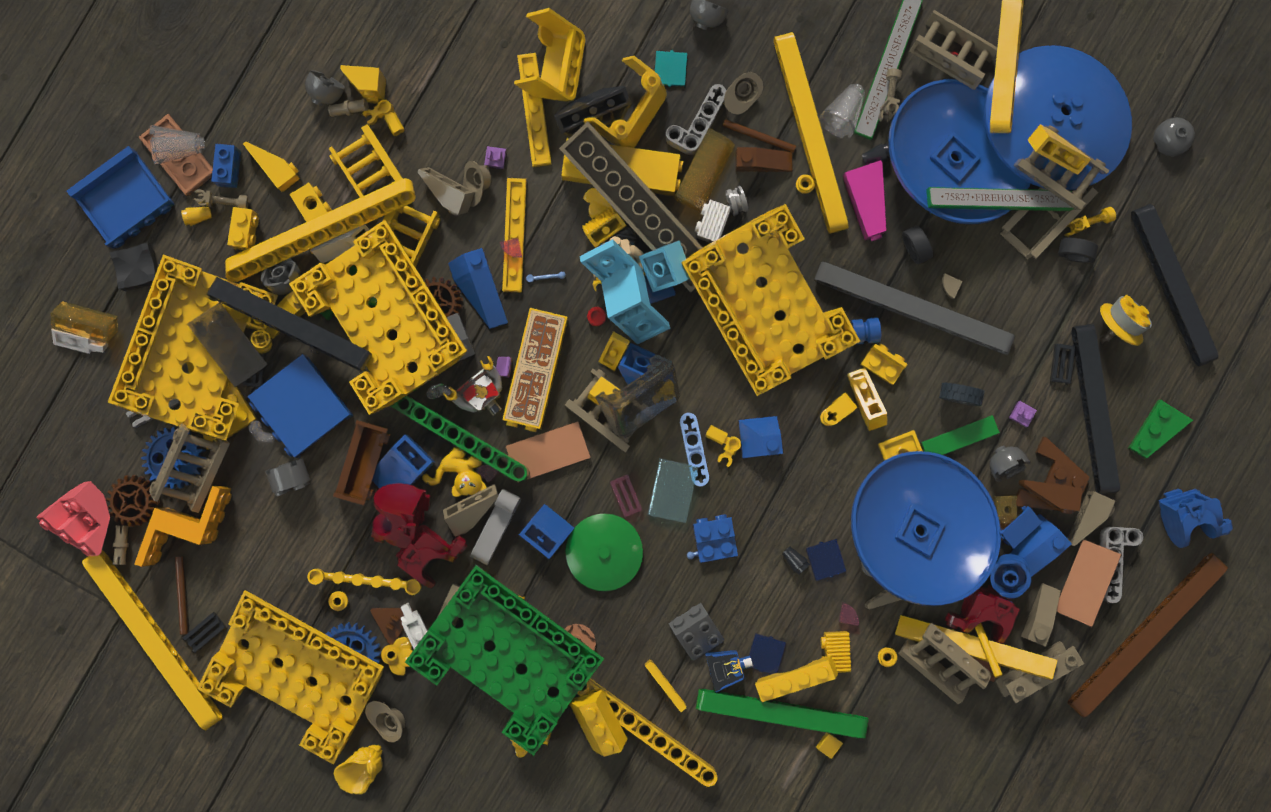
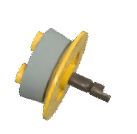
M1128 295L1119 297L1114 305L1109 303L1103 304L1100 312L1110 330L1099 341L1103 344L1117 335L1131 345L1138 346L1142 344V333L1152 326L1148 316L1149 311L1144 306H1139Z

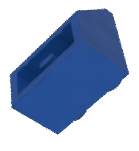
M544 504L519 535L550 559L573 531L574 527Z

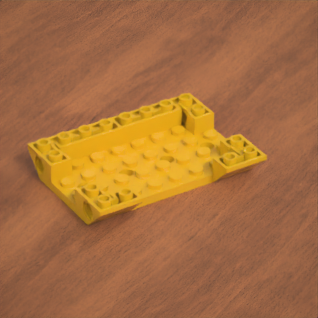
M786 204L760 215L701 248L681 262L757 396L791 379V374L823 357L826 360L860 342L842 307L823 313L788 248L805 238ZM740 243L748 245L749 249L746 253L738 252L737 246ZM757 278H766L767 284L764 287H759L756 284ZM782 310L785 312L786 316L783 320H777L774 317L777 311ZM795 344H802L804 350L801 353L794 352L793 346Z
M383 220L355 239L353 247L329 263H319L289 283L308 316L311 317L331 309L351 342L372 353L366 365L370 372L365 371L349 381L369 415L393 405L457 363L467 352V349L386 220ZM355 265L357 267V273L351 276L349 274V268ZM375 297L377 305L374 308H370L369 300ZM391 330L397 331V338L395 340L389 339L388 335ZM415 362L418 366L417 371L411 373L408 369L409 364Z
M163 255L108 403L178 427L184 424L190 431L226 441L239 403L221 398V394L245 328L266 330L267 325L218 301H211L206 294L217 276L203 272L200 267ZM223 279L275 305L278 295L242 282L237 284ZM198 327H204L207 330V335L198 337L195 331ZM185 363H191L194 366V370L192 373L187 374L183 372L182 366ZM173 399H177L181 403L180 408L177 410L169 408V402Z
M245 590L228 623L231 626L219 652L212 657L197 689L231 708L244 688H250L313 723L307 729L299 746L334 764L348 742L382 676L384 666ZM242 639L249 642L248 648L242 645ZM275 658H280L283 661V666H278ZM309 677H314L317 680V685L311 684ZM343 696L350 697L351 703H345Z

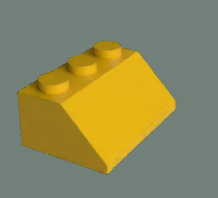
M603 690L573 698L569 705L593 751L604 757L620 753L627 741V737Z

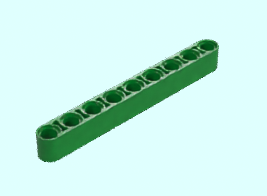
M407 395L391 405L392 408L511 479L522 482L529 478L530 471L527 466ZM407 399L409 407L404 410L401 404ZM421 409H424L426 412L423 419L418 418V412ZM437 419L442 421V426L439 429L434 427V421ZM456 428L458 430V436L457 438L452 439L450 436V432L452 429ZM473 438L475 445L469 449L466 446V442L468 439ZM489 448L491 456L485 459L483 457V450ZM501 458L507 459L508 465L506 468L502 469L499 466ZM519 467L523 468L525 472L522 478H517L515 475V471Z
M708 689L698 690L696 709L701 711L856 738H866L869 718L859 715L772 700L762 702L760 698L720 691L716 692Z

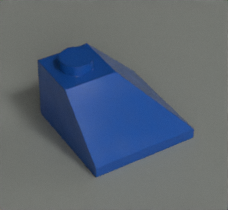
M630 343L618 369L631 390L648 397L665 358Z
M777 416L738 420L742 458L783 454Z

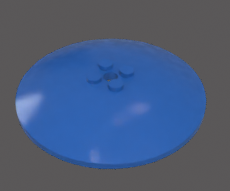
M1055 45L1034 47L1019 53L1011 133H990L994 78L992 79L984 103L986 132L993 149L1001 161L1023 180L1044 188L1014 167L1018 159L1028 158L1034 149L1028 142V138L1040 124L1055 127L1059 131L1058 134L1094 160L1099 159L1106 164L1105 168L1110 171L1102 175L1098 173L1089 186L1107 177L1122 161L1131 139V109L1126 94L1118 80L1102 63L1092 56L1073 48ZM1061 108H1066L1069 111V115H1064L1061 112ZM1040 154L1034 162V167L1038 170L1044 169L1050 159ZM1057 164L1050 173V178L1055 182L1060 180L1067 169ZM1086 165L1078 175L1074 173L1067 182L1066 189L1068 191L1076 190L1092 168Z
M944 79L919 87L899 106L889 131L891 162L903 188L927 211L942 219L961 224L990 222L1000 218L1010 210L928 208L926 194L928 187L1028 190L1030 186L1029 182L1017 176L1001 161L990 143L984 122V103L988 88L978 85L973 90L956 79ZM951 154L957 155L959 161H954Z
M913 451L895 455L876 466L866 476L858 488L853 502L851 529L858 556L874 580L885 590L902 600L924 606H941L957 602L978 590L990 576L996 564L1000 550L1001 534L999 532L1001 529L994 502L981 481L965 466L949 457L924 451ZM917 526H920V527L923 528V530H924L923 536H920V535L917 534V532H916V527H917Z

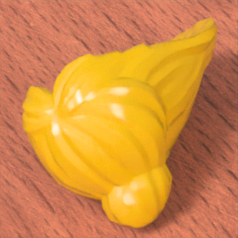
M379 745L359 748L345 762L335 768L334 776L342 790L356 795L367 791L369 785L382 769V750Z

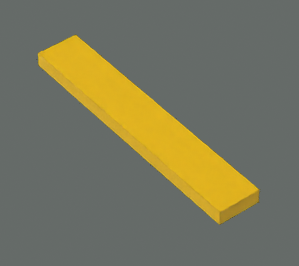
M536 53L517 55L520 79L534 76L539 77ZM522 90L532 166L552 165L543 99L534 97Z
M507 178L503 292L522 293L526 179Z

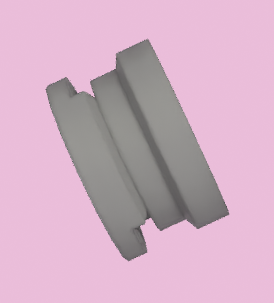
M738 186L735 190L728 189L725 191L733 216L738 215L741 211L748 212L747 200L741 186Z

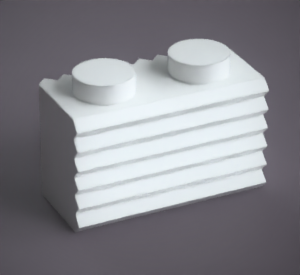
M709 200L708 204L704 203L701 212L704 215L702 222L698 221L694 231L698 233L696 238L709 243L721 238L731 207L713 200Z

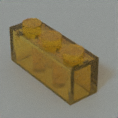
M62 301L51 312V329L107 344L118 332V316Z

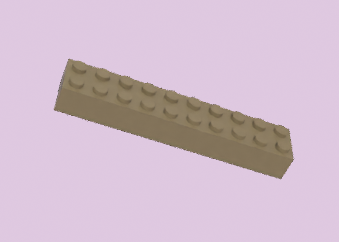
M588 121L559 148L652 251L680 241L687 259L703 248ZM691 279L682 282L690 292L695 289Z

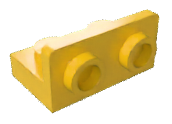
M880 343L872 345L860 365L889 384L894 385L908 364L904 362L905 359L900 355L889 353V349Z

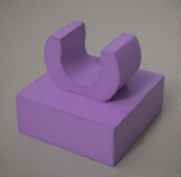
M487 146L484 165L504 169L506 149Z
M1018 401L1009 418L1024 427H1028L1037 410Z

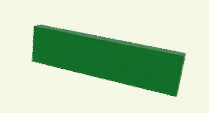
M993 415L920 442L924 452L944 455L1000 432Z

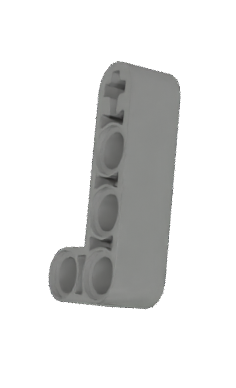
M716 84L711 87L688 131L677 125H672L667 129V144L687 155H694L698 152L724 104L726 89L723 85ZM720 93L721 95L718 96L716 103H714V96ZM710 108L714 113L706 115L704 110ZM702 125L705 130L699 132L695 129V126ZM675 132L679 135V138L671 139L669 135ZM688 141H693L696 144V146L694 148H688L686 146V143Z
M502 489L494 504L495 507L472 550L471 558L485 565L489 564L521 501L520 497Z
M1105 527L1101 530L1100 546L1122 554L1111 580L1113 586L1109 585L1103 601L1117 603L1121 599L1124 545L1136 546L1141 544L1143 534L1139 529ZM1111 531L1115 533V537L1112 541L1109 538V533ZM1130 532L1134 534V539L1132 541H1129L1128 535Z

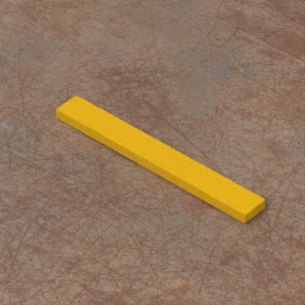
M900 615L895 635L920 642L923 640L922 636L930 623ZM935 625L970 656L988 662L979 637ZM989 640L998 665L1053 680L1057 664L1056 659Z

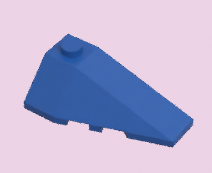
M483 248L462 254L449 262L454 282L487 326L492 329L507 324L508 321Z
M1040 514L1037 517L1042 523L1013 548L1011 554L1024 558L1029 566L1031 577L1057 558L1072 544L1057 527ZM1009 573L1008 578H1012V573Z

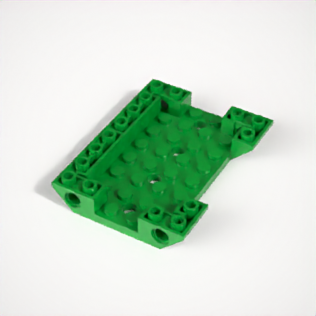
M476 565L405 663L436 686L449 668H453L513 712L501 733L534 756L557 725L559 717L578 691L583 689L604 658ZM454 618H461L464 625L461 628H456L453 625ZM491 640L495 643L496 647L493 651L485 649L484 644L486 641ZM518 664H525L527 672L519 674L516 671V666ZM550 687L558 688L559 694L556 697H551L548 694Z

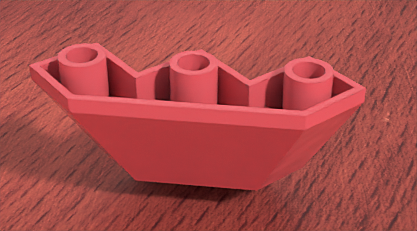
M88 481L68 491L36 518L40 521L39 525L43 529L59 536L64 542L80 549L85 555L98 556L102 551L110 515L104 494L91 481Z

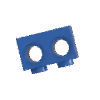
M215 144L211 182L218 187L237 188L241 151L235 145Z

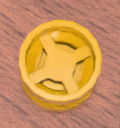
M257 330L252 334L251 343L255 351L266 353L272 348V340L267 331Z

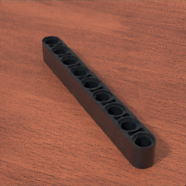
M1148 204L1131 212L1132 221L1193 362L1200 367L1217 360L1219 357L1217 349L1155 207L1152 204Z
M215 278L206 294L210 298L361 372L364 371L372 356V353L221 278Z
M1094 324L1073 326L1071 331L1073 346H1075V361L1095 490L1101 495L1117 493L1120 490L1096 328Z

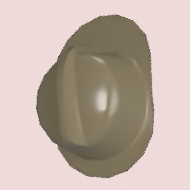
M748 72L733 81L724 96V105L729 112L733 114L744 113L760 97L763 91V81L756 73Z
M469 161L464 168L463 186L475 192L470 205L474 207L481 201L483 191L489 188L491 175L488 166L478 165L475 161Z
M380 701L368 703L365 713L369 722L386 741H398L402 736V729L405 727V719L400 710L389 708Z

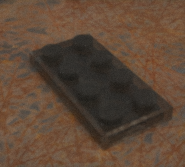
M220 302L187 324L235 388L267 366V363Z

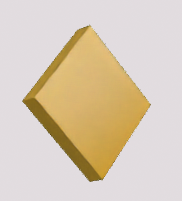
M915 430L878 444L884 461L901 453L922 451Z

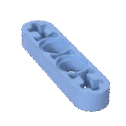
M685 413L681 416L680 426L691 479L695 485L704 486L708 483L709 474L698 421L694 414ZM686 416L694 420L691 423V428H696V432L685 434L684 430H688V425L683 423L686 420ZM689 435H695L698 438L696 445L691 446L687 443ZM698 453L701 455L702 461L700 464L695 465L691 462L693 454ZM704 465V469H700L702 475L706 476V479H703V483H700L699 480H695L698 473L697 470L693 472L692 467Z

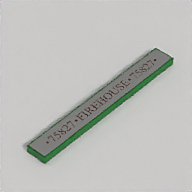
M902 0L853 134L872 139L879 121L880 107L887 99L889 81L886 79L887 70L891 68L898 69L923 0Z
M928 187L926 189L928 208L1072 211L1074 209L1048 190Z

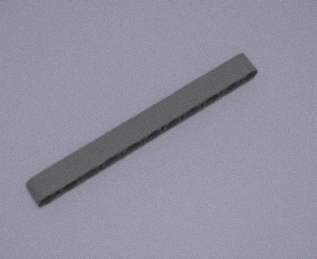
M826 262L820 263L814 281L1002 354H1009L1015 339V335Z

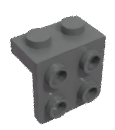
M701 603L668 623L691 660H696L724 641L723 636Z

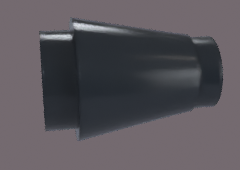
M881 143L862 154L864 164L867 165L880 160L886 162L890 158L887 143L883 145Z
M791 546L782 553L793 572H796L798 575L810 566L807 562L808 559L792 549Z

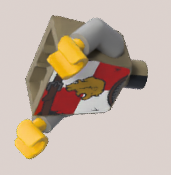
M487 356L490 361L488 364H483L482 360L480 361L483 367L482 370L456 391L452 387H448L452 391L451 395L447 396L445 393L443 395L463 410L474 413L477 411L482 412L487 408L494 416L502 410L496 402L501 396L502 381L499 372L493 365L491 357Z

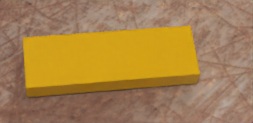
M648 660L645 663V667L679 711L685 710V702L654 662Z

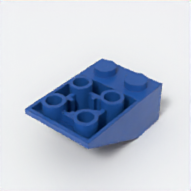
M404 435L377 464L372 481L379 488L396 483L413 485L435 461L409 435Z

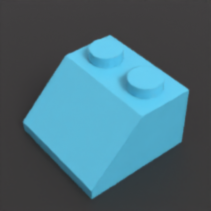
M680 241L639 256L653 292L678 285L690 279L681 263L686 259Z

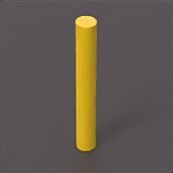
M982 623L975 627V630L994 677H1001L1002 672Z

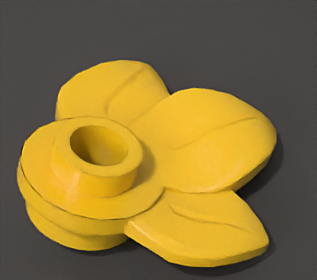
M591 188L585 193L583 199L590 203L589 215L591 218L598 217V214L607 210V207L610 208L608 201L596 188Z
M408 637L398 638L393 645H387L381 651L382 660L389 664L390 671L396 675L403 676L405 674V667H410L405 663L413 652L410 650L412 645ZM390 651L394 652L393 658H388L387 656Z

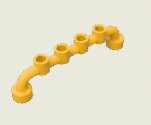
M313 569L307 576L308 581L313 585L329 580L336 584L348 582L353 583L355 586L366 584L372 585L375 588L381 586L391 587L394 590L404 588L410 595L419 593L422 587L421 583L415 579L403 581L399 577L384 579L380 575L365 577L361 573L346 575L342 571L327 573L321 569Z

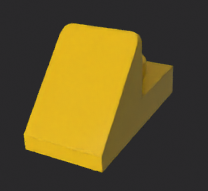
M613 332L598 362L615 371L627 351L630 341Z

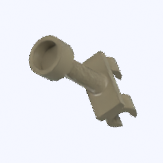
M891 68L887 70L886 79L889 81L887 99L880 107L881 112L878 116L880 121L883 119V114H886L888 116V123L899 108L900 100L895 99L897 82L901 81L902 71L899 69Z
M201 189L195 191V193H198V197H203L202 199L194 198L201 207L209 206L213 208V203L236 205L238 208L244 209L248 208V196L239 195V198L214 196L211 191L205 192Z

